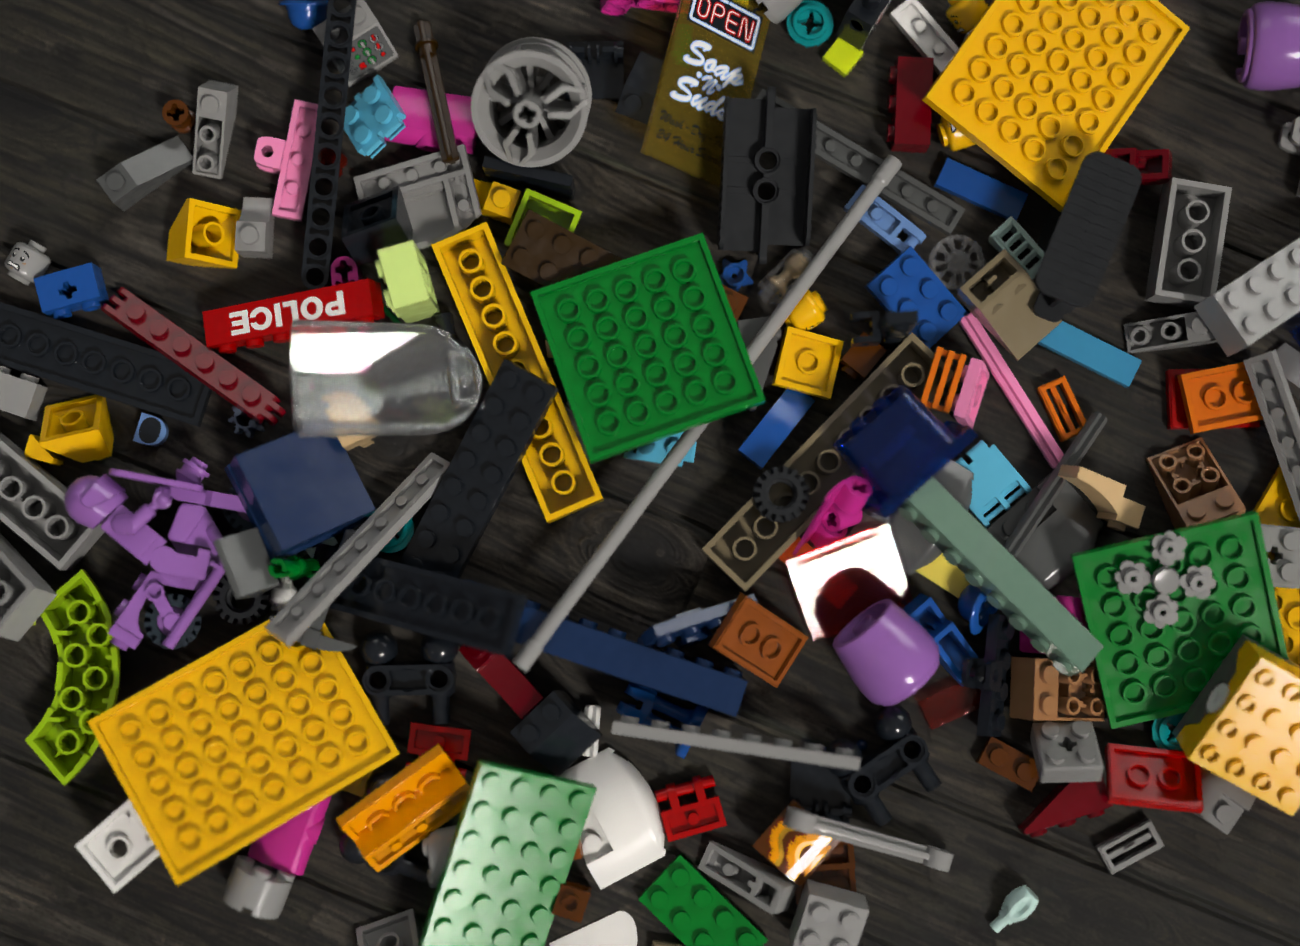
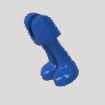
M632 682L628 683L624 692L635 700L642 701L641 709L620 700L616 708L620 715L638 717L640 724L651 725L652 720L665 721L652 713V710H656L686 725L699 727L709 709L702 705H697L694 709L680 707L658 696V690ZM670 723L669 728L681 729ZM674 743L675 754L684 759L690 745Z

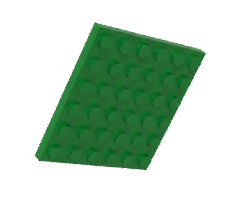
M703 232L530 292L590 464L761 405L766 401Z
M1256 511L1170 530L1176 536L1184 537L1187 541V546L1182 550L1184 558L1179 561L1175 560L1174 564L1168 567L1175 569L1180 578L1181 575L1187 573L1189 566L1199 568L1202 565H1206L1211 568L1213 572L1212 578L1215 579L1216 585L1210 589V595L1206 599H1199L1196 596L1187 597L1184 593L1185 589L1180 585L1176 591L1167 594L1171 600L1178 603L1179 607L1176 610L1178 620L1175 624H1166L1161 629L1157 628L1154 623L1146 622L1143 618V613L1147 609L1146 601L1148 599H1155L1156 595L1159 594L1153 588L1151 581L1148 585L1143 586V591L1139 594H1135L1133 591L1129 594H1123L1118 590L1119 582L1114 579V574L1120 571V564L1125 560H1130L1134 564L1142 562L1145 565V571L1151 577L1158 568L1165 567L1160 563L1159 559H1155L1151 555V551L1154 549L1151 541L1158 534L1070 554L1087 630L1104 646L1096 655L1094 661L1111 729L1186 713L1242 634L1288 659L1259 514Z

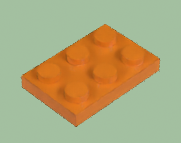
M1244 362L1177 376L1190 434L1264 420Z

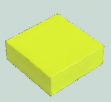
M838 37L823 56L822 61L845 78L863 56L864 52Z

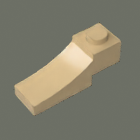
M1061 464L1058 476L1075 485L1090 499L1098 511L1097 518L1108 522V528L1125 532L1126 528L1139 529L1146 506L1123 497L1127 485L1081 466Z

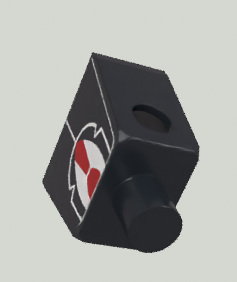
M854 0L848 8L835 37L837 39L839 37L861 51L887 13L892 0ZM856 21L862 25V30L856 29L853 26Z

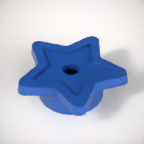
M726 259L722 260L723 273L719 275L722 285H726L728 288L738 292L741 286L754 283L746 272L747 260L739 263H732ZM732 274H737V278L733 279Z

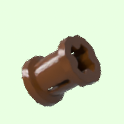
M173 99L164 105L162 109L163 119L178 133L190 132L196 125L195 114L189 110L183 101Z

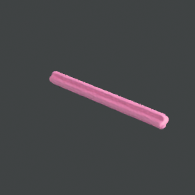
M968 313L960 319V325L1052 469H1055L1064 456L1062 450L982 324L972 313Z

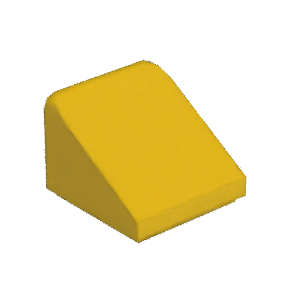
M29 435L24 452L25 457L59 466L63 465L64 460L57 453L40 446V436Z

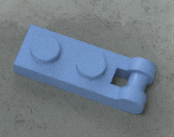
M862 184L845 205L844 211L848 212L866 188L865 185ZM877 196L859 221L893 248L898 255L908 246H912L914 249L917 244H922L927 237L921 229L879 196ZM902 230L908 235L904 242L897 237Z

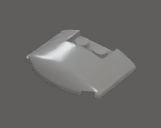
M464 144L457 146L459 160L455 164H444L440 151L353 177L359 200L399 186L413 229L412 240L419 250L432 247L431 244L463 232L482 214Z

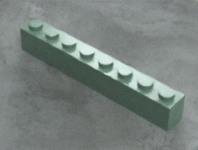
M928 471L917 478L893 503L899 509V513L904 519L913 522L921 530V535L925 540L935 544L943 552V557L950 564L956 565L965 574L966 580L974 587H978L987 596L988 602L993 607L1000 609L1009 618L1010 624L1017 630L1022 631L1031 640V644L1036 650L1044 653L1053 661V666L1057 671L1068 677L1082 673L1104 647Z

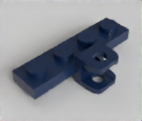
M754 593L747 595V597L758 603ZM736 599L701 610V607L676 614L668 621L651 626L640 636L645 647L657 643L658 647L668 645L675 641L674 637L680 636L682 639L677 643L679 650L699 644L712 635L711 630L719 628Z

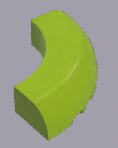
M81 569L56 591L58 595L40 615L49 630L53 644H56L59 662H57V677L54 689L56 693L51 707H48L40 723L25 739L27 744L63 786H66L82 770L98 748L99 742L87 721L116 705L121 680L120 648L110 642L112 636L108 634L114 625V620L98 586L84 569Z

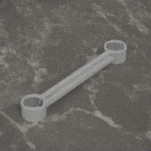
M788 806L783 821L784 826L799 832L835 839L918 862L945 872H949L954 853L935 846L911 842L818 816Z

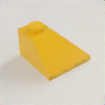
M187 198L169 230L166 261L190 266L236 269L239 255L235 251L236 221H239L242 210Z
M91 395L45 406L39 444L42 448L81 463L93 460L99 461L112 456L114 435L105 397Z

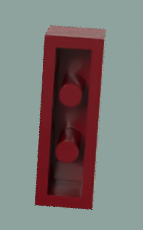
M898 56L894 66L889 67L888 83L893 84V95H888L887 113H892V124H887L886 142H891L890 151L926 153L930 146L932 108L923 102L922 99L933 85L934 58Z

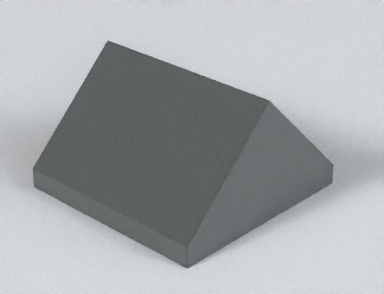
M257 527L213 541L236 599L256 598L279 585L278 579L272 577L268 571L271 561Z

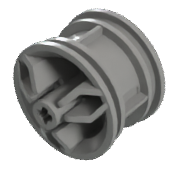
M525 37L514 40L501 47L490 58L475 84L471 99V115L475 130L483 144L494 155L510 164L521 167H541L557 162L575 148L584 133L592 103L590 78L581 60L563 44L543 37ZM521 66H526L527 68V82L525 81L524 76L521 72ZM538 67L547 70L544 78L537 76L539 72ZM506 74L511 85H506L498 80ZM556 75L560 80L550 86L549 82ZM564 92H568L571 102L563 101L557 97ZM496 102H500L508 107L503 111H498ZM514 118L515 123L510 127L507 122ZM554 119H561L566 123L561 128H558ZM539 122H540V124H541V126H542V129H543L545 135L539 136V133H538V123H539ZM521 127L528 129L526 134L519 132Z

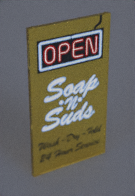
M680 0L641 153L720 188L725 97L748 99L751 97L770 20L764 14L768 8L763 3L758 5L756 0Z

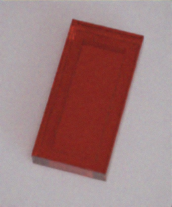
M958 683L918 701V704L929 728L933 730L979 709L981 691L980 689L963 687Z

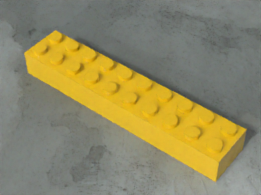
M487 222L431 244L489 385L491 386L503 360L508 359L556 386L506 266L500 263L502 257ZM557 392L522 459L524 469L548 523L604 501L560 394Z

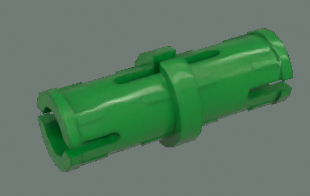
M290 556L287 559L274 558L271 560V563L277 565L269 564L268 571L272 577H286L290 580H300L303 577L312 578L316 574V572L312 571H319L320 564L316 559H300L299 556Z

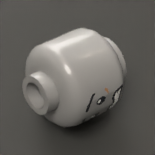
M31 239L28 244L17 242L4 262L5 267L8 269L7 274L27 286L30 282L34 283L33 278L43 276L51 263L50 258L44 254L47 248Z

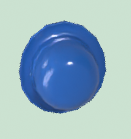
M283 0L278 3V5L286 6L290 23L300 30H310L327 19L328 0Z
M971 584L962 591L957 605L959 614L969 621L970 632L973 635L981 633L988 625L989 613L995 614L998 610L988 602L987 596L978 587H974Z

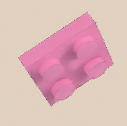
M972 357L969 366L964 365L960 377V382L963 383L960 394H955L951 406V411L954 412L953 416L959 425L970 430L973 429L990 376L984 361Z

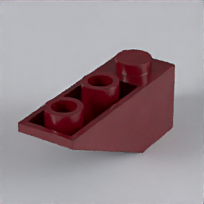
M1103 776L1099 782L1059 783L1018 826L1019 831L1025 835L1029 834L1030 837H1037L1046 834L1049 827L1058 825L1059 828H1064L1075 824L1076 818L1087 815V818H1095L1105 814L1104 809L1112 807V804H1107V788Z

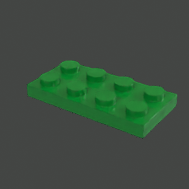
M681 854L638 897V900L685 946H764L768 942V938Z

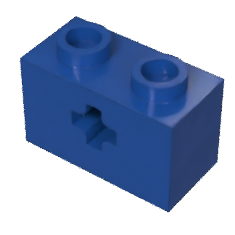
M92 262L33 278L42 313L54 317V319L71 317L72 312L81 309L85 312L94 311L101 307L100 304L109 302L101 268Z

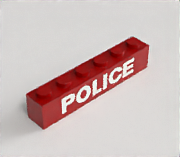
M369 278L202 312L206 346L219 350L220 354L237 352V347L246 346L249 349L260 348L264 346V342L272 340L274 343H286L292 341V336L301 335L302 338L319 336V331L328 329L329 332L333 333L347 330V326L357 324V327L375 325V320L385 319L381 284Z

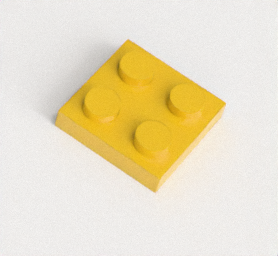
M791 326L785 327L772 385L826 400L831 399L844 341Z

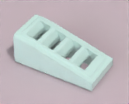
M1010 216L990 235L988 242L999 253L1005 249L1033 280L1036 277L1045 253L1023 227ZM1011 231L1013 235L1004 242L1001 238ZM1019 239L1022 244L1012 252L1010 247ZM1028 248L1031 252L1020 261L1018 256ZM1036 256L1039 261L1028 270L1026 265Z

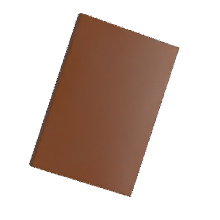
M740 593L708 645L778 688L809 637L746 595Z

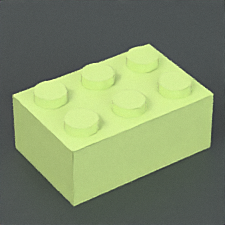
M411 240L377 250L380 258L375 261L377 272L388 287V289L383 290L388 308L391 307L392 312L396 313L397 318L401 317L406 324L440 314L426 259L415 242Z

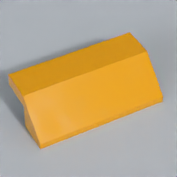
M438 744L344 812L336 820L340 827L356 843L363 858L379 872L426 838L431 832L461 812L470 785Z

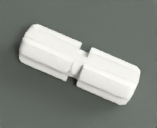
M586 705L584 714L600 729L601 707L599 705ZM599 739L582 756L596 757Z

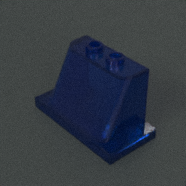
M899 385L888 396L885 395L877 399L872 404L873 409L867 415L856 418L849 425L850 430L833 444L834 448L856 475L866 479L872 486V494L864 508L883 518H887L978 437L970 426L948 420L942 424L904 385Z

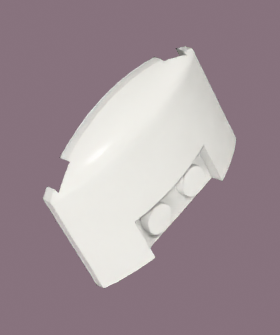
M610 747L598 752L596 757H589L568 768L560 776H557L590 783L597 788L581 834L583 858L601 890L665 856L666 848H664L665 828L660 814L661 810L652 789L637 768L629 760L627 761L613 753L615 750Z

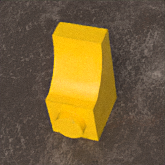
M474 179L482 212L481 215L511 225L523 198L522 191L495 181L484 182Z

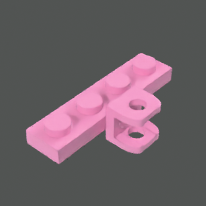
M294 100L286 141L273 137H260L257 139L254 154L257 167L262 171L279 175L272 209V216L299 222L303 220L311 180L318 104ZM269 152L273 153L272 156H270V157H265V155H266L267 153H269Z

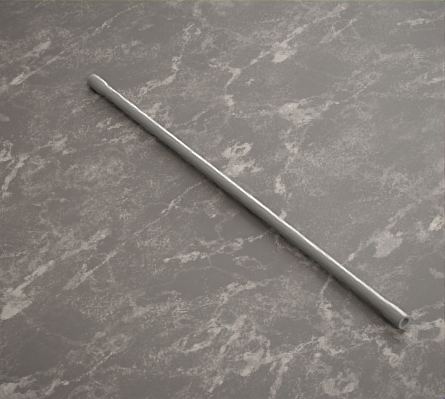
M887 155L873 174L866 188L746 349L752 365L883 188L890 183L899 171L902 163L895 156ZM709 423L683 432L533 636L526 641L512 660L514 664L527 673L543 651L545 644Z

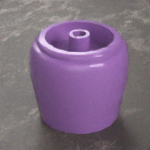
M1267 1L1258 2L1244 11L1238 31L1237 54L1245 55L1243 68H1236V78L1239 83L1243 84L1244 88L1255 91H1278L1300 87V5Z
M888 598L872 604L859 613L839 632L833 642V648L851 680L860 692L876 705L891 706L905 700L921 688L939 666L940 651L932 636L916 620Z

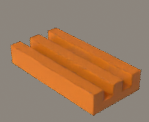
M939 346L936 347L919 406L949 414L967 355L944 350V348ZM941 356L946 357L933 402H929L927 400ZM955 360L957 361L944 406L939 403L952 361Z
M1065 375L1037 387L1036 391L1060 442L1078 435L1086 423V419ZM1056 385H1060L1079 428H1075L1057 391ZM1048 389L1069 431L1068 433H1066L1046 391Z

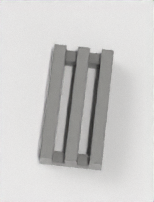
M1145 818L1094 847L1099 852L1100 858L1105 863L1109 874L1113 875L1165 845L1149 818ZM1148 828L1149 831L1109 853L1106 852L1107 849ZM1150 838L1154 839L1155 842L1114 864L1111 860Z

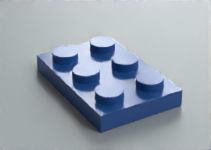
M912 246L904 249L864 286L886 312L918 310L919 323L910 331L907 337L913 332L929 349L953 328L962 317L968 314Z

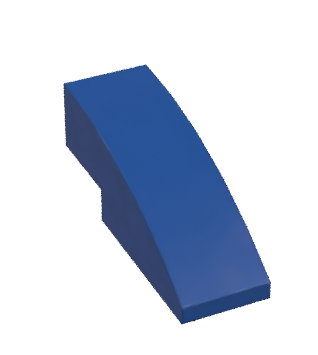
M786 389L737 452L761 470L815 400L807 394Z
M920 593L902 610L916 620L932 636L939 647V663L962 686L961 677L964 659L967 657H979L955 624L946 619L933 599Z

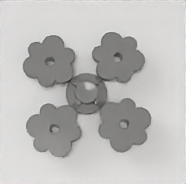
M1170 530L1166 531L1164 535H1155L1151 541L1154 547L1151 551L1152 557L1159 559L1160 563L1165 567L1158 568L1151 577L1145 571V565L1142 562L1134 564L1130 560H1125L1120 564V571L1114 574V579L1119 582L1118 590L1123 594H1129L1132 591L1135 594H1139L1143 591V586L1148 585L1151 581L1153 588L1159 594L1156 595L1155 599H1148L1146 601L1147 609L1143 613V618L1148 623H1154L1160 629L1165 627L1166 624H1175L1178 620L1176 612L1179 607L1178 603L1171 600L1167 594L1176 591L1180 585L1185 589L1184 593L1187 597L1196 596L1199 599H1206L1210 595V589L1216 585L1215 579L1212 578L1213 572L1206 565H1202L1199 568L1189 566L1187 573L1181 575L1180 578L1175 569L1168 567L1173 565L1175 560L1179 561L1184 558L1182 550L1187 546V541L1184 537L1176 536Z

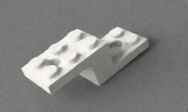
M130 799L75 845L113 893L122 889L160 856ZM116 840H123L127 844L128 851L124 857L116 855L113 851V844Z

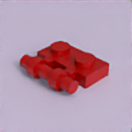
M411 722L407 753L418 754V758H420L439 744L454 764H456V760L467 761L472 730ZM407 761V762H406V765H405V768H406L407 766H409L410 764H412L413 762H408V761ZM458 768L466 779L467 769Z
M713 774L705 777L697 775L691 777V781L677 785L674 782L665 785L666 788L654 791L657 803L665 800L670 801L671 808L660 811L668 842L727 826L719 795L707 798L704 789L716 786ZM696 792L697 801L680 805L679 796Z

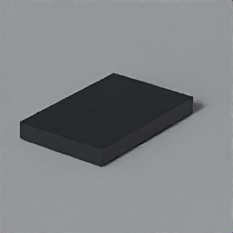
M484 156L482 168L487 180L490 182L495 181L521 189L529 188L539 193L574 200L576 189L573 176L570 174L539 167H521L499 158Z

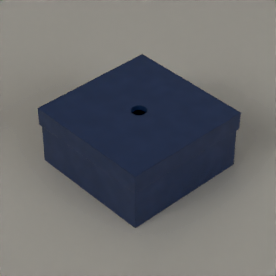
M328 418L234 457L231 464L225 467V471L253 528L257 527L270 561L274 558H287L337 536L347 528L352 529L361 525L376 510L346 449L342 447Z

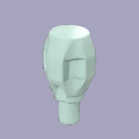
M1026 885L1013 889L1005 897L1001 910L998 912L999 915L989 924L996 933H999L1007 924L1011 925L1012 923L1025 920L1034 912L1039 898Z

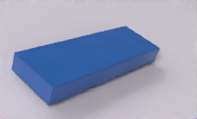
M950 158L946 159L934 185L938 189L1002 218L1008 219L1012 216L1016 221L1028 196L1023 191Z

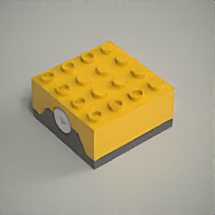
M1242 634L1172 733L1189 760L1293 816L1300 807V666Z

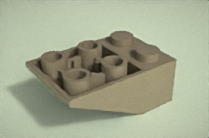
M1005 249L960 287L956 295L961 303L1016 361H1019L1062 322L1060 320L1053 323L1034 314L1033 306L1039 294V289L1025 269Z

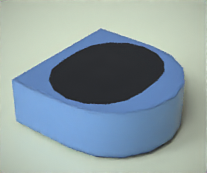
M141 413L133 441L148 446L163 444L169 436L167 423L159 417Z

